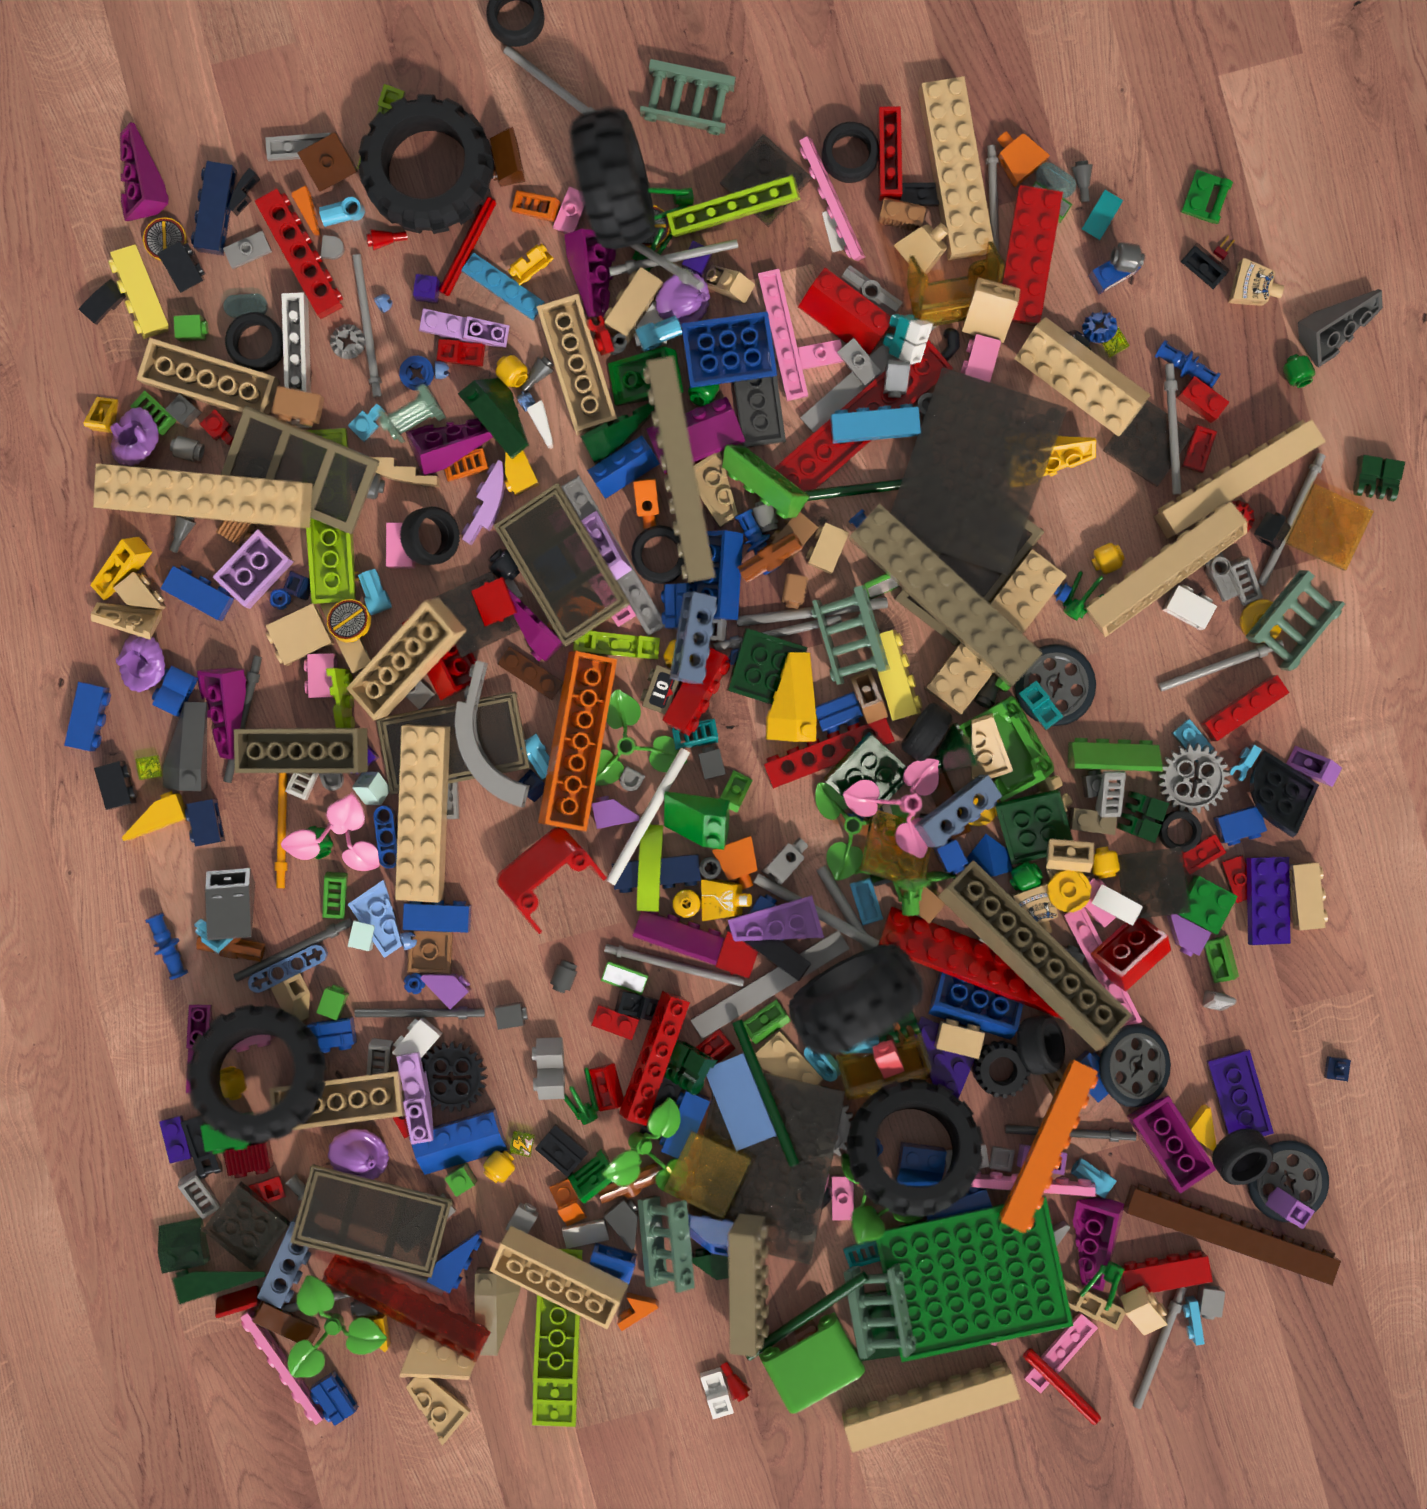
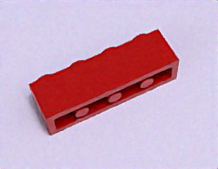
M901 106L879 107L877 113L879 201H883L884 197L901 200Z
M710 647V653L705 664L706 676L701 684L683 682L662 721L668 726L690 736L697 729L701 714L707 711L711 696L718 691L722 676L728 673L731 660L725 654Z
M1272 675L1199 724L1211 742L1218 741L1290 692L1278 675Z
M1191 1250L1186 1255L1174 1253L1167 1255V1258L1163 1259L1151 1257L1141 1263L1136 1261L1125 1262L1124 1266H1122L1125 1270L1121 1276L1123 1293L1126 1294L1143 1285L1149 1293L1213 1282L1209 1258L1201 1250Z

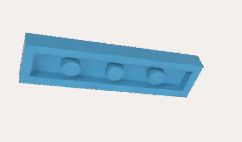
M474 252L461 270L532 321L538 315L537 306L545 304L539 297L519 285Z

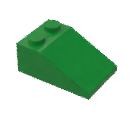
M661 347L608 363L615 406L649 401L648 390L651 389V384H646L643 368L647 367V361L673 356L680 393H683L676 350Z
M665 791V827L702 847L725 849L729 833L730 800Z

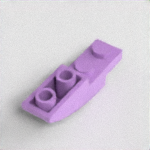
M423 308L419 331L439 335V337L506 348L510 326Z
M500 460L496 464L492 463L487 472L489 477L486 482L482 481L476 490V493H478L477 498L483 504L476 507L472 515L474 516L472 523H467L461 533L464 535L462 540L471 546L482 527L491 531L500 511L505 489V467Z
M420 1052L398 1055L397 1062L405 1097L403 1105L411 1144L433 1141V1118L426 1071H423Z

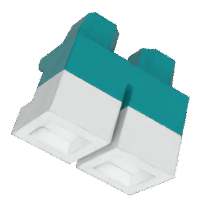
M893 314L889 324L896 328L895 334L887 333L883 344L890 348L889 354L902 361H911V364L921 362L926 347L924 342L928 341L933 323L927 320L921 321L915 318L913 314Z

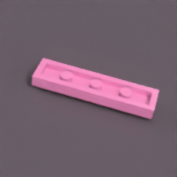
M1081 1312L1072 1320L1073 1326L1066 1327L1041 1356L1057 1374L1098 1329ZM1033 1366L1023 1376L1040 1393L1050 1384Z

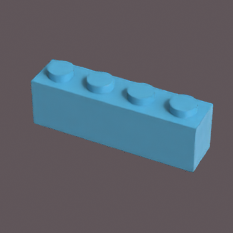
M903 404L897 409H891V406L878 407V410L870 411L869 408H858L856 412L848 413V410H836L835 414L830 416L832 444L919 436L921 433L919 407H913V404Z

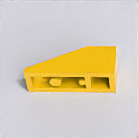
M521 451L513 459L507 453L505 454V475L507 479L504 482L509 492L513 491L517 496L539 485L524 451Z
M140 537L121 539L91 583V587L103 600H107L116 592L114 590L116 585L131 573L137 572L142 568L152 554L151 549Z
M173 791L160 795L161 799L155 801L122 836L123 841L132 840L185 820L186 806L181 793L174 794Z

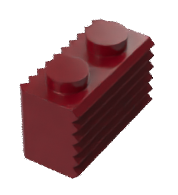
M266 1140L263 1143L253 1142L242 1150H234V1147L225 1149L226 1152H223L227 1175H234L235 1179L246 1177L248 1172L253 1171L256 1172V1175L267 1173L274 1165L270 1140Z

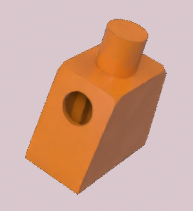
M1006 131L997 139L1004 148L997 158H999L1001 166L1015 188L1046 163L1050 156L1024 133L1014 140Z
M656 478L634 480L637 516H642L643 528L656 526L655 515L659 514ZM644 501L651 502L650 509L644 508Z
M751 835L726 844L724 850L712 849L715 858L720 862L721 868L729 881L737 878L739 884L742 885V890L754 886L750 873L758 870Z

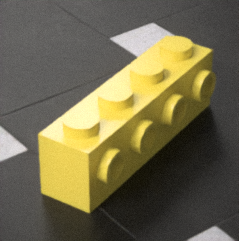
M136 244L110 252L111 260H108V264L112 273L116 272L119 278L116 283L120 293H125L127 300L124 302L128 313H133L135 321H133L136 333H141L143 339L167 332L169 325Z
M896 630L880 633L890 670L878 672L892 721L921 713L922 702L919 695H915L914 687H916V682L913 675H909L907 667L910 666L907 654H903L901 648L904 645L902 636Z

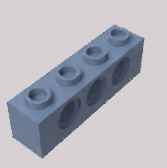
M697 592L684 593L669 679L690 684H701L706 676V659L710 653L709 641L713 634V617L717 611V597ZM697 613L701 616L700 622L697 620ZM694 634L697 636L696 643L693 641ZM690 656L693 657V664H692V665L690 664V661H689Z
M979 775L921 819L914 827L928 847L940 848L948 843L947 839L961 833L967 823L978 820L981 817L980 813L985 809L989 810L996 806L997 800L1002 795L989 775ZM975 795H977L978 797V803L976 805L973 802V798ZM959 807L962 811L960 818L957 816V810ZM944 820L945 828L942 831L940 828V824Z
M298 1215L291 1221L257 1296L258 1299L280 1309L285 1302H290L295 1292L291 1289L294 1283H299L303 1274L300 1269L303 1264L307 1265L312 1254L308 1252L310 1247H300L297 1244L290 1243ZM306 1219L302 1235L319 1239L320 1234L317 1232L320 1225ZM286 1259L293 1260L295 1266L289 1265ZM278 1278L284 1279L286 1285L280 1284Z

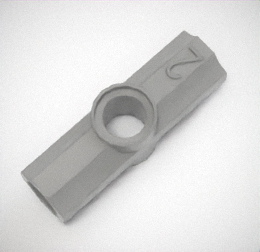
M850 265L840 278L890 316L896 314L903 304L902 301L883 289L877 281L870 280ZM867 288H874L877 294L870 297L866 294L865 290Z
M1222 552L1205 564L1206 575L1212 579L1222 602L1241 594L1230 571L1231 564L1223 556ZM1215 564H1218L1221 567V573H1218L1215 570Z

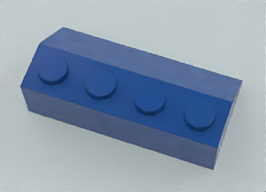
M727 530L706 531L715 578L692 582L691 584L695 586V592L717 597V611L713 619L738 620L741 573L738 566L742 564L743 533Z
M496 1108L434 1126L433 1141L411 1144L415 1158L424 1175L490 1156L494 1151L503 1152L508 1150Z

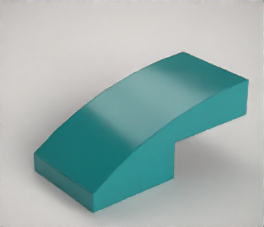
M1105 189L1083 225L1082 230L1100 240L1124 200Z
M1037 680L1019 693L1027 707L1045 730L1063 718V715L1052 703L1049 695Z

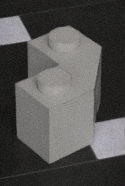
M536 1038V1047H532V1060L537 1062V1078H533V1090L538 1092L539 1100L565 1099L563 1038Z

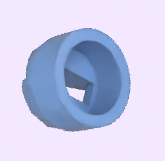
M381 294L374 298V302L382 313L387 312L393 304L392 300H388L390 296L387 294Z
M435 361V379H444L449 375L450 372L447 370L450 367L448 364Z
M404 932L400 934L404 950L411 949L417 944L416 939L411 940L416 937L414 933Z

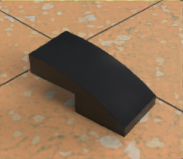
M251 168L244 173L232 194L229 209L236 216L251 202V199L246 194L260 180Z
M110 279L96 290L80 306L79 310L97 325L111 309L115 310L126 296L125 293H120L117 284Z
M620 990L615 1012L652 1021L659 999Z

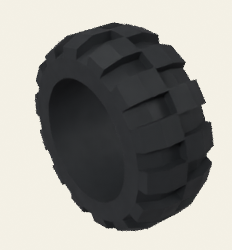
M418 94L415 100L407 101L403 97L390 103L392 108L385 114L379 112L369 123L371 129L368 135L362 136L358 152L361 156V163L358 165L360 178L368 197L381 215L392 224L397 223L407 231L420 234L422 230H427L436 234L449 231V227L458 222L463 225L474 216L473 211L477 206L485 203L490 193V181L494 177V160L491 146L483 127L473 114H468L461 104L449 98L443 101L436 99L435 95ZM424 131H436L449 135L465 151L463 171L452 188L437 197L418 199L404 195L391 185L389 177L391 158L397 147L405 139Z
M612 107L584 113L574 120L570 127L571 147L580 193L595 237L602 247L619 249L644 243L655 232L654 209L651 193L647 191L650 186L642 153L628 114L623 109Z
M894 944L876 946L840 961L800 988L789 1002V1017L804 1046L818 1055L836 1054L871 1040L910 1014L923 998V980L910 956L900 947Z
M251 1004L237 1007L234 1012L227 1015L221 1014L210 1022V1028L203 1036L199 1034L191 1049L194 1050L191 1062H187L186 1080L189 1081L190 1085L188 1095L194 1109H197L203 1117L202 1120L213 1130L229 1138L263 1143L270 1139H280L292 1133V1130L299 1124H304L314 1113L313 1108L318 1099L322 1098L326 1084L324 1082V1070L327 1069L325 1056L318 1044L319 1040L311 1029L296 1016L289 1014L281 1008L269 1005L262 1007ZM255 1035L279 1037L289 1047L294 1060V1078L288 1093L277 1105L264 1112L255 1114L237 1112L226 1101L220 1086V1071L226 1055L237 1043Z
M909 1079L903 1082L895 1081L881 1087L876 1093L870 1095L853 1118L849 1136L847 1137V1154H849L851 1165L849 1168L855 1182H858L865 1191L864 1194L876 1205L880 1204L889 1209L888 1212L902 1216L915 1215L921 1217L932 1215L947 1209L963 1198L973 1186L972 1183L980 1171L983 1156H981V1144H983L981 1129L976 1126L972 1117L974 1113L965 1101L961 1102L953 1095L954 1091L940 1083L938 1085L927 1083L925 1079ZM915 1109L932 1115L944 1126L951 1140L952 1160L946 1175L939 1183L928 1187H911L896 1181L885 1171L877 1155L876 1137L881 1122L888 1115L900 1110Z

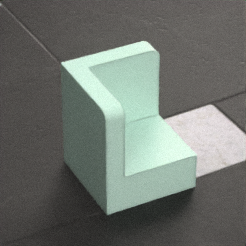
M362 772L352 786L365 805H382L390 792L389 785L379 772Z
M354 920L348 947L365 951L372 950L375 926Z

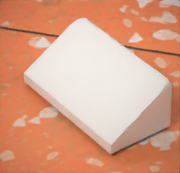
M605 1218L562 1227V1234L567 1249L609 1240Z

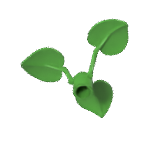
M615 690L611 694L606 721L613 729L623 726V738L617 744L618 753L615 756L609 750H601L595 786L612 784L621 777L624 766L617 760L621 754L629 755L635 750L652 751L649 756L652 767L657 771L667 772L679 750L675 749L674 739L669 736L657 737L653 742V748L637 746L635 739L627 735V725L631 726L638 722L641 716V709L633 697L621 690Z
M820 782L817 784L815 792L819 812L830 820L837 819L841 813L846 820L844 828L849 833L848 845L844 842H837L830 846L826 856L827 864L834 879L839 881L852 876L863 862L862 850L859 847L852 846L853 834H858L864 825L875 824L889 818L861 821L857 817H848L844 811L848 809L844 797L828 783ZM890 804L896 827L881 833L888 837H895L897 827L902 823H907L906 819L909 813L903 812L897 804Z
M881 863L870 864L855 871V875L858 873L889 874L898 894V900L902 902V915L905 916L920 914L919 901L922 900L923 887L931 884V881L956 878V874L930 871L920 874L919 878L896 880L892 870L894 866ZM899 887L907 890L906 892H903V896Z
M668 1097L649 1117L647 1125L648 1130L652 1134L647 1132L644 1135L640 1132L632 1133L628 1139L631 1150L625 1151L616 1157L602 1172L603 1176L617 1185H630L640 1174V1167L638 1165L642 1161L639 1154H648L663 1168L655 1177L658 1188L666 1193H676L681 1190L688 1176L687 1164L680 1159L674 1158L665 1165L651 1152L652 1142L650 1139H659L661 1135L665 1138H670L680 1126V1111L671 1098Z
M842 1154L841 1167L844 1175L851 1182L859 1184L855 1182L849 1168L851 1166L849 1154ZM865 1191L863 1192L860 1206L854 1209L851 1215L852 1228L858 1244L878 1239L884 1234L885 1226L880 1217L889 1210L885 1208L877 1214L872 1206L865 1207L867 1197L864 1194ZM892 1213L897 1221L907 1224L918 1222L923 1218V1216H902Z
M307 1275L298 1292L297 1305L301 1312L308 1316H314L319 1312L321 1316L328 1319L324 1324L325 1333L314 1346L309 1340H301L293 1346L288 1357L289 1372L293 1377H312L321 1372L325 1365V1356L317 1348L328 1335H336L341 1330L344 1335L349 1336L346 1341L347 1349L358 1355L368 1354L377 1350L386 1341L387 1336L373 1320L366 1317L353 1320L349 1325L348 1332L344 1325V1318L340 1314L323 1312L330 1310L334 1306V1295L331 1289L319 1278Z

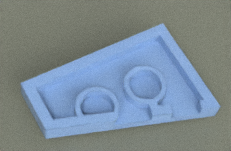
M384 879L354 899L348 906L359 922L375 926L372 941L385 958L403 945Z

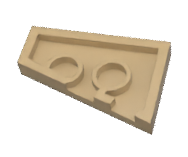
M721 452L706 457L694 466L700 499L719 527H722L738 515L726 470L722 467Z
M98 602L91 612V621L147 639H151L162 618L161 609Z
M993 714L971 720V744L977 760V765L971 766V781L979 775H989L992 779L1013 772V767Z
M780 1030L755 1052L762 1069L805 1093H809L823 1080Z
M413 1377L406 1386V1389L418 1408L422 1410L428 1420V1424L435 1431L439 1442L443 1446L467 1417L471 1409L433 1378Z

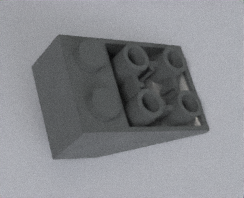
M250 868L206 872L207 940L252 937L255 880Z

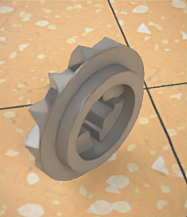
M343 324L335 328V331L331 334L330 345L337 356L343 359H352L363 351L365 339L358 327ZM350 334V339L356 344H348L347 347H344V342L340 338H347Z

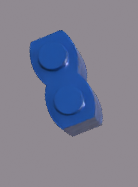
M171 666L170 669L167 668L165 670V674L161 679L163 680L161 688H157L153 693L152 700L154 701L152 705L180 717L184 702H188L198 678L177 667Z

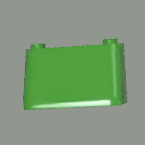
M1013 696L1006 698L959 726L971 742V720L993 714L1013 767V772L995 777L993 781L1002 795L1000 798L1001 802L1045 780L1054 772L1051 758L1020 704Z
M835 1312L825 1315L819 1320L818 1332L781 1352L778 1347H768L763 1353L759 1354L760 1360L784 1405L792 1414L802 1411L855 1381L865 1372L863 1362L859 1359L858 1350Z

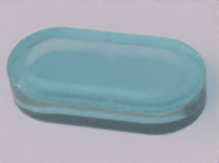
M1043 163L1038 167L1036 171L1038 183L1049 190L1062 191V198L1070 197L1076 190L1075 179L1054 164Z
M257 293L231 295L226 298L223 307L230 317L237 318L242 314L250 312L265 314L268 310V302L262 295Z

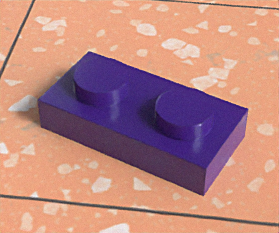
M182 1115L159 1122L170 1164L192 1158L181 1126V1122L184 1121Z

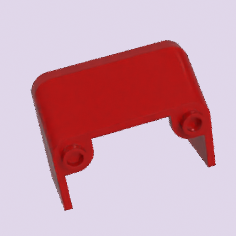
M561 827L551 829L501 870L496 878L497 885L538 934L542 933V930L530 917V914L539 905L538 897L533 890L567 863L574 871H583L589 866L603 881L607 879L588 853L568 831Z

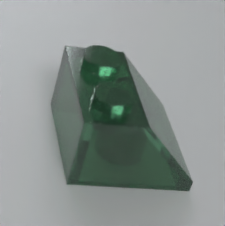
M201 1217L159 1226L158 1257L162 1274L203 1266L211 1259L204 1223Z

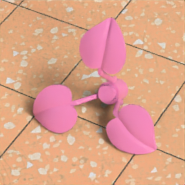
M937 759L917 760L907 766L903 774V781L911 787V795H905L900 800H879L880 791L878 786L872 781L860 780L844 791L845 803L852 812L863 817L874 815L877 812V803L899 805L900 809L905 813H909L906 819L907 823L900 824L896 829V843L903 851L923 858L928 846L914 827L922 818H915L912 821L911 818L915 816V812L919 811L922 805L918 795H930L937 788L939 761Z
M353 793L329 807L327 818L330 823H328L327 828L318 839H316L315 833L311 830H298L286 836L281 842L282 848L292 856L302 860L312 859L320 851V846L317 843L322 842L329 830L332 829L336 834L345 833L349 849L343 852L342 858L350 868L359 871H369L380 866L378 849L375 845L367 841H359L354 845L351 844L350 830H357L364 822L363 809Z

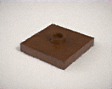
M336 131L297 152L319 192L358 172Z

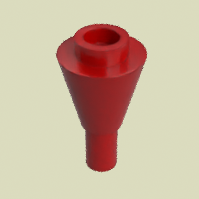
M370 229V233L366 234L367 244L374 251L395 241L407 240L406 231L392 233L390 231Z
M728 1362L720 1365L727 1378L726 1381L732 1401L737 1399L740 1402L749 1396L748 1391L751 1389L736 1373L734 1374Z

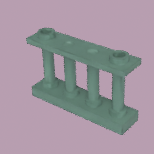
M650 59L649 74L654 77L649 105L648 107L640 106V116L650 122L660 120L707 130L712 135L725 134L726 124L721 123L720 120L726 93L729 91L734 92L736 77ZM665 78L674 79L675 82L669 111L657 109L662 81ZM686 82L693 83L696 86L691 116L678 114L683 86ZM708 87L716 88L718 91L712 121L699 118L704 91Z
M425 384L417 388L419 395L416 396L417 399L395 412L387 415L382 409L378 410L381 416L378 418L379 423L384 430L388 429L394 440L398 439L401 443L405 442L401 434L429 417H436L438 421L446 418L435 397Z
M1308 570L1298 571L1245 636L1250 642L1259 644L1264 642L1284 660L1279 666L1281 670L1291 671L1296 669L1301 663L1300 659L1331 621L1340 616L1342 613L1341 609L1345 606L1343 601H1332L1330 603L1311 585V580L1315 576ZM1305 591L1325 609L1318 620L1297 602V598L1302 592ZM1288 609L1294 610L1311 626L1304 637L1283 619V615ZM1278 625L1298 643L1291 653L1270 636V631L1274 626Z
M863 585L854 587L855 593L851 597L822 605L821 600L812 601L811 611L814 619H818L832 669H829L830 676L833 682L836 681L837 685L845 683L843 676L872 667L877 669L878 672L890 670L866 586ZM854 604L855 606L859 605L861 614L857 618L828 626L825 613ZM860 625L862 627L865 626L867 635L864 636L865 638L834 647L831 634ZM866 646L871 648L873 653L871 659L840 668L837 655Z
M654 1195L638 1199L646 1287H654L672 1281L674 1282L675 1293L695 1288L687 1200L667 1204V1207H663L660 1204V1196ZM662 1215L668 1216L669 1229L663 1228ZM664 1237L670 1238L671 1251L665 1250ZM666 1259L672 1260L673 1272L667 1271Z
M900 1263L890 1267L887 1270V1274L868 1275L869 1281L864 1283L889 1282L892 1295L867 1296L863 1285L848 1294L859 1359L869 1358L876 1352L875 1349L902 1348L903 1357H908L915 1351L916 1339L912 1334L903 1285L904 1274L900 1269ZM852 1266L843 1272L845 1283L861 1272L860 1266ZM894 1304L896 1317L871 1318L869 1316L868 1305ZM898 1326L900 1338L875 1340L871 1328Z

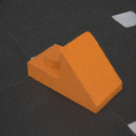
M568 1178L549 1187L558 1206L557 1212L567 1226L587 1218L579 1197Z
M627 1293L626 1298L633 1309L628 1308L620 1313L617 1325L621 1331L627 1329L658 1309V1300Z

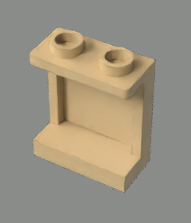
M978 278L967 316L964 319L962 332L972 336L976 334L986 336L1004 343L1019 301L1020 289Z
M313 603L266 625L268 630L265 632L271 644H275L277 649L275 655L278 661L286 666L307 656V654L335 644L318 606Z

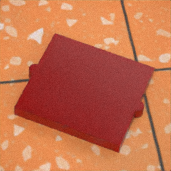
M503 577L490 583L485 582L483 586L471 591L485 626L497 621L503 622L504 618L517 613Z
M727 931L715 967L728 971L731 975L737 974L749 978L758 952L747 946L743 941H734L732 934Z

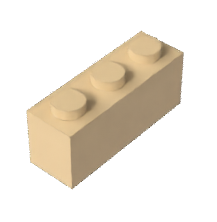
M1317 862L1289 864L1294 929L1326 928L1325 922L1328 921V915L1323 906L1326 895L1324 888L1321 886V879H1323L1322 867Z

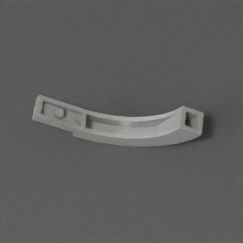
M476 661L475 665L472 664L469 677H472L470 686L467 685L464 698L467 699L466 703L457 701L455 731L459 750L468 769L485 789L505 802L525 807L530 785L517 782L501 773L490 762L480 744L476 724L477 709L488 663Z

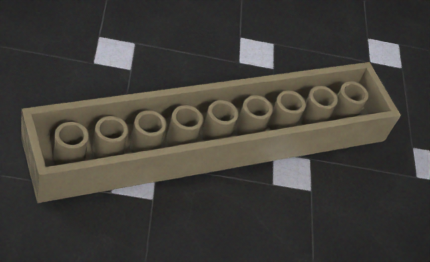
M672 356L647 361V367L643 368L646 384H651V389L648 390L650 406L655 405L652 418L654 428L659 427L660 432L656 434L658 449H663L664 455L660 456L662 470H667L668 474L664 481L667 493L671 492L672 499L668 502L671 514L676 516L673 528L675 536L679 535L681 542L677 543L679 558H684L685 565H681L683 579H688V583L713 579L715 574L674 358Z
M881 504L850 535L849 540L1009 687L1013 686L1043 654Z
M974 860L939 894L938 897L1095 1051L1106 1046L1132 1016L1107 989Z

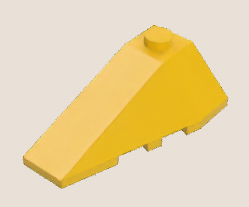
M1019 435L1004 438L1005 461L1010 488L1037 483L1039 478L1048 474L1051 477L1056 475L1060 469L1065 467L1072 468L1096 458V439L1091 437Z
M788 652L780 675L781 681L778 690L774 693V701L766 717V739L793 742L816 741L817 719L810 652Z

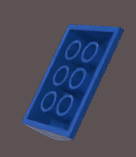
M768 311L681 323L690 388L777 376Z
M939 972L928 1014L942 1019L957 1020L959 1024L965 1026L968 1024L980 1026L981 1031L1011 1040L1018 1031L1023 1004Z

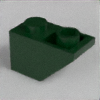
M705 1248L696 1249L695 1253H692L693 1264L715 1280L729 1278L728 1256L712 1254Z

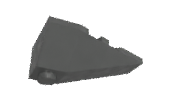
M1377 289L1313 312L1298 322L1299 341L1315 366L1320 367L1336 357L1340 352L1339 348L1346 341L1350 342L1354 338V332L1360 326L1365 327L1383 309L1382 290Z
M184 702L163 764V788L179 791H202L207 789V702Z

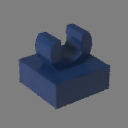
M1327 1056L1324 1078L1348 1082L1351 1060Z

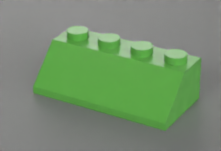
M727 445L725 447L722 467L728 471L727 475L730 478L741 481L747 491L750 493L755 492L760 496L759 500L767 506L772 505L777 509L776 513L782 518L797 517L810 497L808 494L747 447L738 445Z
M1075 738L1074 742H1068L1067 768L1163 771L1159 745H1153L1151 740H1139V744H1131V740L1118 739V744L1109 743V739H1096V743H1088V738Z

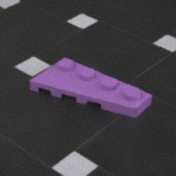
M812 895L728 919L734 941L824 938Z

